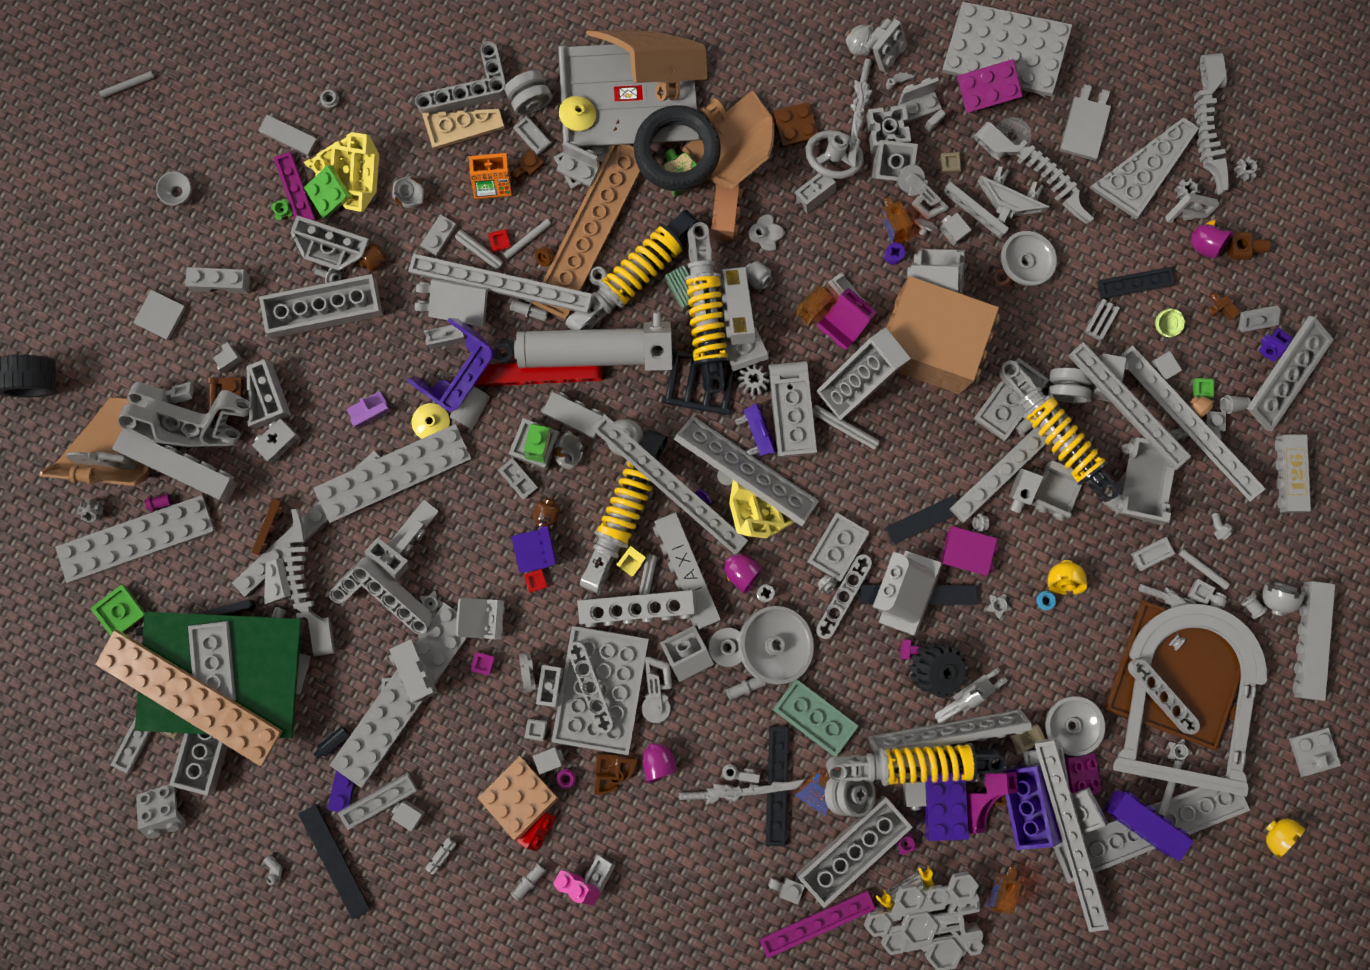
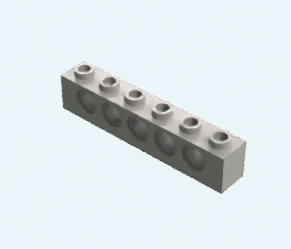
M695 590L577 601L579 624H585L586 627H595L598 622H604L605 626L616 625V621L623 620V624L635 623V619H642V622H652L654 617H661L662 621L673 620V616L680 615L681 619L692 618V614L697 613ZM674 600L680 603L678 611L672 609L671 604ZM654 602H658L661 605V610L658 613L652 608ZM636 603L642 607L640 614H636L633 610ZM617 605L622 607L623 612L621 616L615 613ZM598 607H601L604 611L601 618L596 615Z

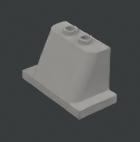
M905 551L904 555L893 552L873 607L882 613L879 623L916 636L943 564L909 551Z

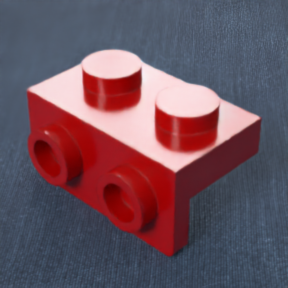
M545 812L516 842L526 849L538 851L548 831L552 828L556 816Z

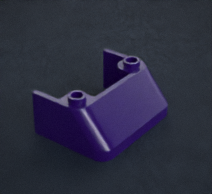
M448 318L447 322L468 336L465 345L472 353L452 383L447 380H441L432 388L420 378H408L407 382L445 410L456 411L461 407L492 361L494 351L479 333L457 318Z

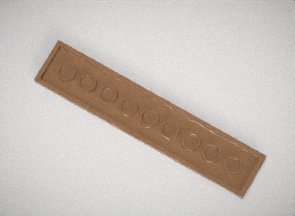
M628 144L610 146L542 283L577 291L582 290L641 172L635 161L633 146ZM532 301V305L546 310L548 313L565 321L571 312L568 309Z
M119 630L113 631L95 664L259 766L265 764L283 730L198 678L193 677L188 672Z

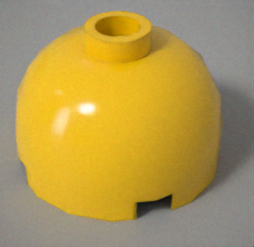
M1064 560L1056 564L1048 574L1047 585L1049 591L1061 595H1067L1066 591H1073V595L1084 592L1087 589L1085 571L1081 566L1070 560Z
M1281 819L1278 822L1273 820L1266 828L1269 831L1266 835V844L1272 853L1280 858L1293 846L1306 829L1292 819Z

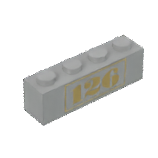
M1307 435L1279 436L1275 441V450L1277 451L1278 458L1276 460V469L1278 470L1276 485L1279 489L1278 508H1280V513L1309 512L1311 507Z

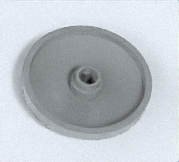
M770 606L756 611L745 621L740 631L738 648L742 663L752 676L764 683L779 685L798 679L807 670L813 657L814 643L809 626L799 614L786 607Z

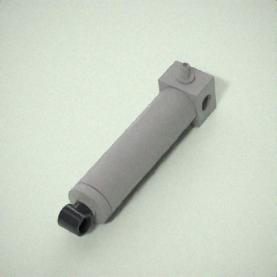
M654 312L653 322H644V328L517 331L515 341L502 338L495 343L494 357L499 362L517 359L518 368L645 365V371L672 370L670 322H661V313ZM505 347L508 349V352L501 353L499 348Z

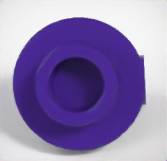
M701 487L694 492L708 506L714 502Z

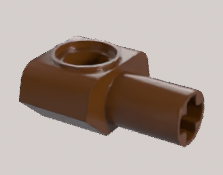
M1234 232L1233 237L1229 238L1227 242L1228 255L1230 259L1250 260L1252 253H1268L1270 250V240L1252 239L1251 232ZM1237 243L1242 245V249L1238 248Z

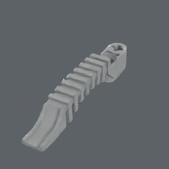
M1222 53L1205 54L1200 58L1203 90H1200L1194 96V101H1198L1194 105V110H1197L1194 117L1197 119L1195 125L1199 127L1196 136L1199 137L1197 145H1200L1198 153L1201 154L1200 162H1203V168L1208 170L1215 178L1217 195H1222L1228 190L1226 158L1220 159L1226 151L1225 149L1215 151L1217 147L1221 146L1220 141L1212 142L1213 139L1217 138V134H1209L1215 129L1214 124L1209 125V123L1214 121V116H1210V114L1215 112V108L1212 106L1217 103V98H1212V94L1216 89L1225 88L1227 83L1224 56Z
M986 122L974 135V139L997 160L1006 155H1017L1019 157L1017 160L1019 164L1026 158L1030 159L1026 164L1028 167L1036 162L1038 164L1034 168L1036 172L1043 168L1045 170L1041 174L1043 178L1048 174L1052 176L1046 181L1049 185L1055 179L1058 181L1051 189L1053 192L1061 186L1065 188L1055 197L1057 201L1069 192L1071 196L1062 205L1085 224L1094 219L1080 204V191L1076 188L1077 184L1074 181L1071 182L1068 175H1063L1064 171L1061 168L1058 170L1054 162L1051 164L1047 156L1044 158L1041 156L1043 153L1035 151L1033 145L1024 147L1027 144L1025 140L1019 145H1014L990 122Z
M291 509L293 531L285 541L283 552L286 553L284 561L287 562L286 571L289 572L287 581H290L289 589L293 592L291 599L295 601L293 608L300 611V613H296L297 618L305 617L308 619L314 656L334 654L335 644L330 617L321 618L311 611V606L315 605L314 601L304 602V598L310 597L309 592L300 593V589L306 588V583L298 584V580L304 579V574L297 575L296 571L304 570V565L295 566V561H305V556H294V552L308 551V546L293 547L294 542H306V536L300 510Z

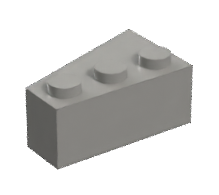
M263 359L248 365L247 390L249 391V402L251 404L248 427L258 429L271 424L274 420L291 416L273 364Z
M410 639L389 649L391 653L389 655L390 661L393 666L396 665L398 670L397 676L400 682L404 684L405 693L411 703H419L438 693L414 640Z

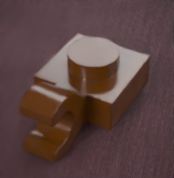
M530 149L517 161L519 167H516L511 172L513 174L512 177L516 181H519L526 173L531 177L544 165V162Z

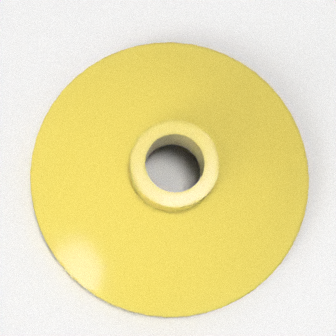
M572 96L565 99L560 105L559 118L568 129L585 131L594 124L596 109L588 99Z
M434 403L420 406L412 417V428L421 439L450 426V418L447 411ZM428 418L433 419L432 424H427Z

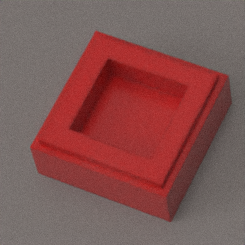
M507 229L488 233L493 253L511 248Z
M543 569L524 574L529 593L548 588Z

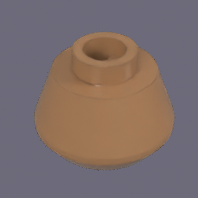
M1196 395L1188 402L1189 407L1199 418H1202L1214 406L1213 401L1204 396L1198 397Z

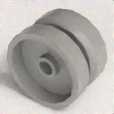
M538 70L519 74L504 87L508 99L512 101L511 105L516 115L519 116L532 114L542 109L553 98L548 86L545 85L542 73Z
M1056 368L1050 371L1049 380L1054 385L1048 388V395L1053 394L1056 401L1066 403H1087L1091 401L1092 391L1088 386L1092 385L1093 382L1081 369Z
M829 778L825 788V801L828 808L834 814L852 817L865 816L874 805L875 787L873 782L868 780L835 782Z

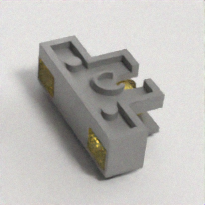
M745 267L723 269V277L720 278V289H724L722 294V312L724 313V328L727 338H731L732 345L755 343V330Z

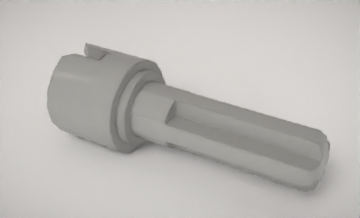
M975 683L964 690L961 698L935 714L936 720L939 723H943L967 707L975 708L986 701L987 697L981 696L984 692L982 687Z

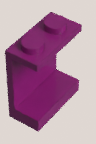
M849 287L838 297V301L817 324L824 334L831 337L844 350L855 341L877 314L871 306Z
M952 526L948 529L940 562L943 564L942 566H952L978 573L982 577L988 576V573L991 574L994 563L991 562L992 557L996 555L998 550L997 538Z

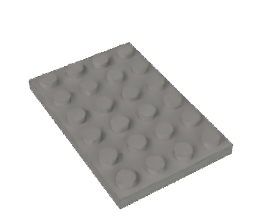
M962 2L942 73L958 76L1015 59L1022 90L1052 97L1072 24Z
M572 626L569 646L573 642H580L585 646L613 720V728L608 733L597 731L567 652L552 736L553 743L629 755L649 639ZM577 645L573 646L574 650L571 652L578 657L577 660H574L575 664L586 660L585 656L582 658L580 656L582 648H578ZM585 663L580 664L578 667L579 673L586 675L589 672V666ZM586 683V692H595V683ZM595 700L592 703V709L596 712L602 710L603 703ZM604 711L602 714L595 715V718L598 719L600 717L601 723L599 727L607 730L610 722L604 720L603 715H607L606 711Z

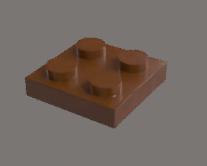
M809 102L773 111L782 148L808 142L812 136L818 133Z

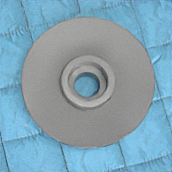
M723 628L715 632L711 637L709 653L717 664L732 667L742 661L738 648L740 635L738 630ZM728 643L732 646L730 651L724 649L725 644Z

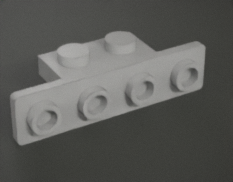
M423 500L387 545L402 557L407 555L412 550L414 542L425 534L426 527L439 511Z

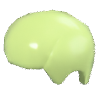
M1172 308L1161 311L1155 320L1156 330L1165 337L1179 335L1185 325L1182 313Z

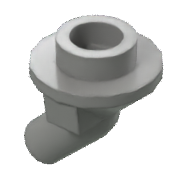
M316 267L314 273L324 277L325 283L339 281L342 278L341 272L332 268L327 271Z
M1219 513L1212 514L1216 529L1214 535L1218 540L1221 538L1223 540L1227 539L1233 533L1231 531L1233 527L1227 523L1222 525Z

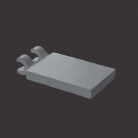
M1084 84L1080 96L1073 98L1059 151L1096 161L1111 106L1106 105L1110 91L1102 89V92L1099 93L1098 101H1090L1088 97L1092 86Z
M434 278L431 280V283L420 282V284H416V292L430 293L429 302L425 300L415 302L416 311H429L428 317L444 320L457 318L465 324L482 327L485 325L488 288Z

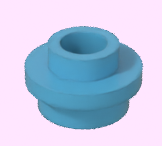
M1043 591L1038 594L1036 603L1042 610H1051L1056 605V597L1049 591ZM1044 597H1047L1049 600L1047 605L1043 603Z

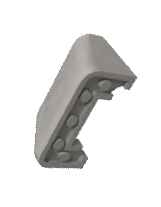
M920 248L918 254H914V263L911 264V267L908 266L907 278L911 276L961 294L964 284L965 250Z
M1136 437L1133 442H1129L1127 447V453L1130 454L1122 496L1117 501L1116 509L1122 515L1157 525L1167 524L1170 521L1171 513L1166 510L1170 508L1168 503L1175 469L1146 439Z

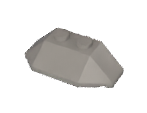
M298 215L290 232L305 260L338 271L363 258L369 241L367 238Z

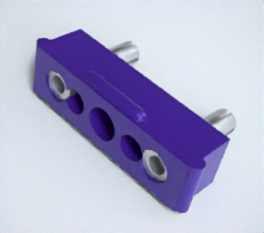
M752 404L751 407L744 409V416L735 419L737 425L748 421L757 446L747 450V453L750 455L760 453V456L776 454L777 450L760 405Z

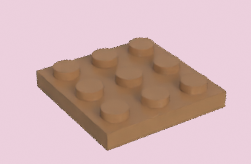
M521 756L478 797L480 802L514 841H518L559 799Z

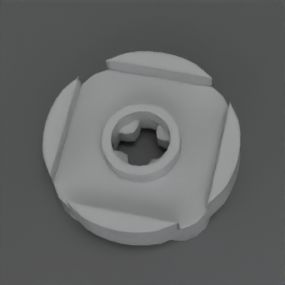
M521 653L519 654L524 693L532 692V690H536L533 672H530L533 671L531 654Z

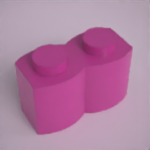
M560 871L553 883L557 890L567 893L573 901L581 904L594 906L601 894L595 885L586 883L580 875L566 871Z

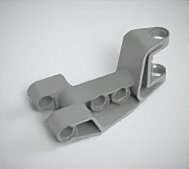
M136 382L131 386L127 396L130 404H126L122 408L118 423L122 428L153 443L185 447L234 446L239 441L240 432L226 424L228 415L247 416L251 404L248 400L228 390H223L217 396L209 412L201 414L169 404L166 392L163 389ZM219 409H221L216 421V425L213 426L212 421L214 419V416Z

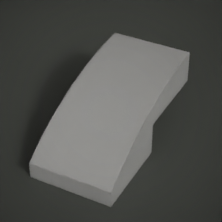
M513 458L498 469L500 474L523 500L538 488Z

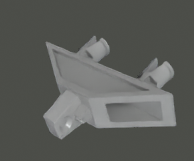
M1001 166L998 167L993 180L984 176H980L978 179L979 185L996 209V213H999L997 219L1003 224L1006 218L1011 219L1015 216L1043 213L1049 208V206L1037 201L1044 188L1042 184L1035 192L1037 182H1033L1027 196L1003 186L1009 170L1007 169L1001 176L1003 168Z

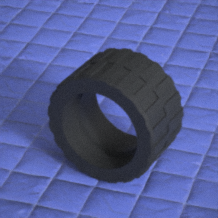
M37 355L0 356V395L32 398L45 397L56 393V361L54 359Z

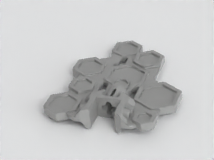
M968 871L953 874L948 886L936 885L930 886L926 890H919L915 883L902 885L895 896L896 902L892 911L869 912L864 926L873 937L881 936L883 938L881 944L890 955L922 949L923 952H926V959L936 970L956 969L960 958L965 956L966 952L971 956L978 955L984 947L981 942L983 939L981 928L976 922L964 924L963 918L965 914L980 911L979 896L976 893L979 885ZM950 904L947 912L931 915V911L945 909L946 905ZM902 916H904L901 924L892 925L893 921L901 920ZM948 932L952 933L951 935L934 937V935Z

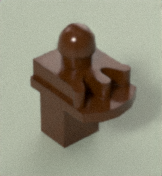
M1216 292L1210 294L1211 301L1215 303L1208 308L1210 312L1208 315L1210 317L1219 310L1229 321L1240 314V311L1227 295L1220 298Z

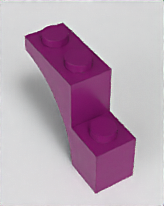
M1016 772L985 774L987 792L976 791L966 793L969 833L985 832L987 817L993 804L1006 794L1018 792Z

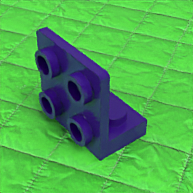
M548 526L540 527V530L512 536L519 573L557 565Z

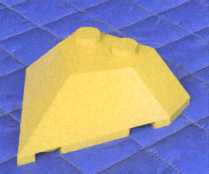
M351 132L346 135V138L335 142L319 152L316 157L308 159L304 163L308 168H312L316 175L327 165H332L351 195L342 205L346 209L364 212L377 192L379 153L369 135Z
M733 480L729 504L738 534L769 538L795 523L792 519Z

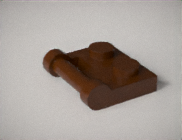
M207 378V384H209V409L207 413L217 398V385H222V391L228 390L243 398V378ZM220 410L216 412L214 417L219 416Z

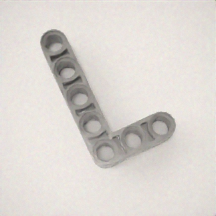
M487 41L481 46L486 79L421 93L415 99L419 112L421 114H437L438 112L451 111L504 98L506 96L504 90L506 82L496 44ZM488 51H494L492 55H486ZM493 68L498 69V71L495 73L490 72V70ZM495 86H502L500 90H494ZM477 90H484L482 94H475ZM459 94H466L462 99L457 98ZM441 98H448L444 103L439 102ZM424 102H429V105H428V106H426V107H422V106H421L422 103H424Z
M367 557L362 558L336 583L329 594L335 603H343L362 586L408 628L419 635L427 631L434 618L427 608L378 564Z

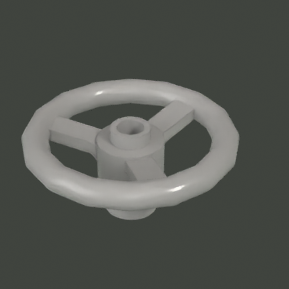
M826 130L818 132L809 139L805 147L806 158L811 167L819 174L829 178L843 179L851 177L860 170L864 162L863 151L859 146L856 153V167H853L848 160L849 155L846 154L851 136L840 131ZM828 138L829 143L826 152L815 159L813 155L815 143L821 139ZM829 160L833 162L842 160L850 165L851 168L845 171H832L823 167L822 164Z

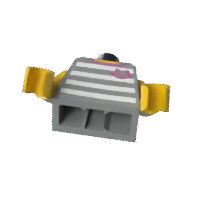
M927 865L926 871H922L919 868V873L915 872L889 889L882 890L884 895L883 897L876 895L877 900L888 911H892L896 902L895 896L900 886L915 883L919 890H926L930 886H934L933 872L930 866Z

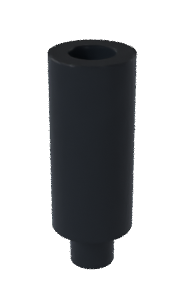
M344 726L337 729L317 746L318 750L314 752L317 759L323 755L327 757L350 737L349 731Z

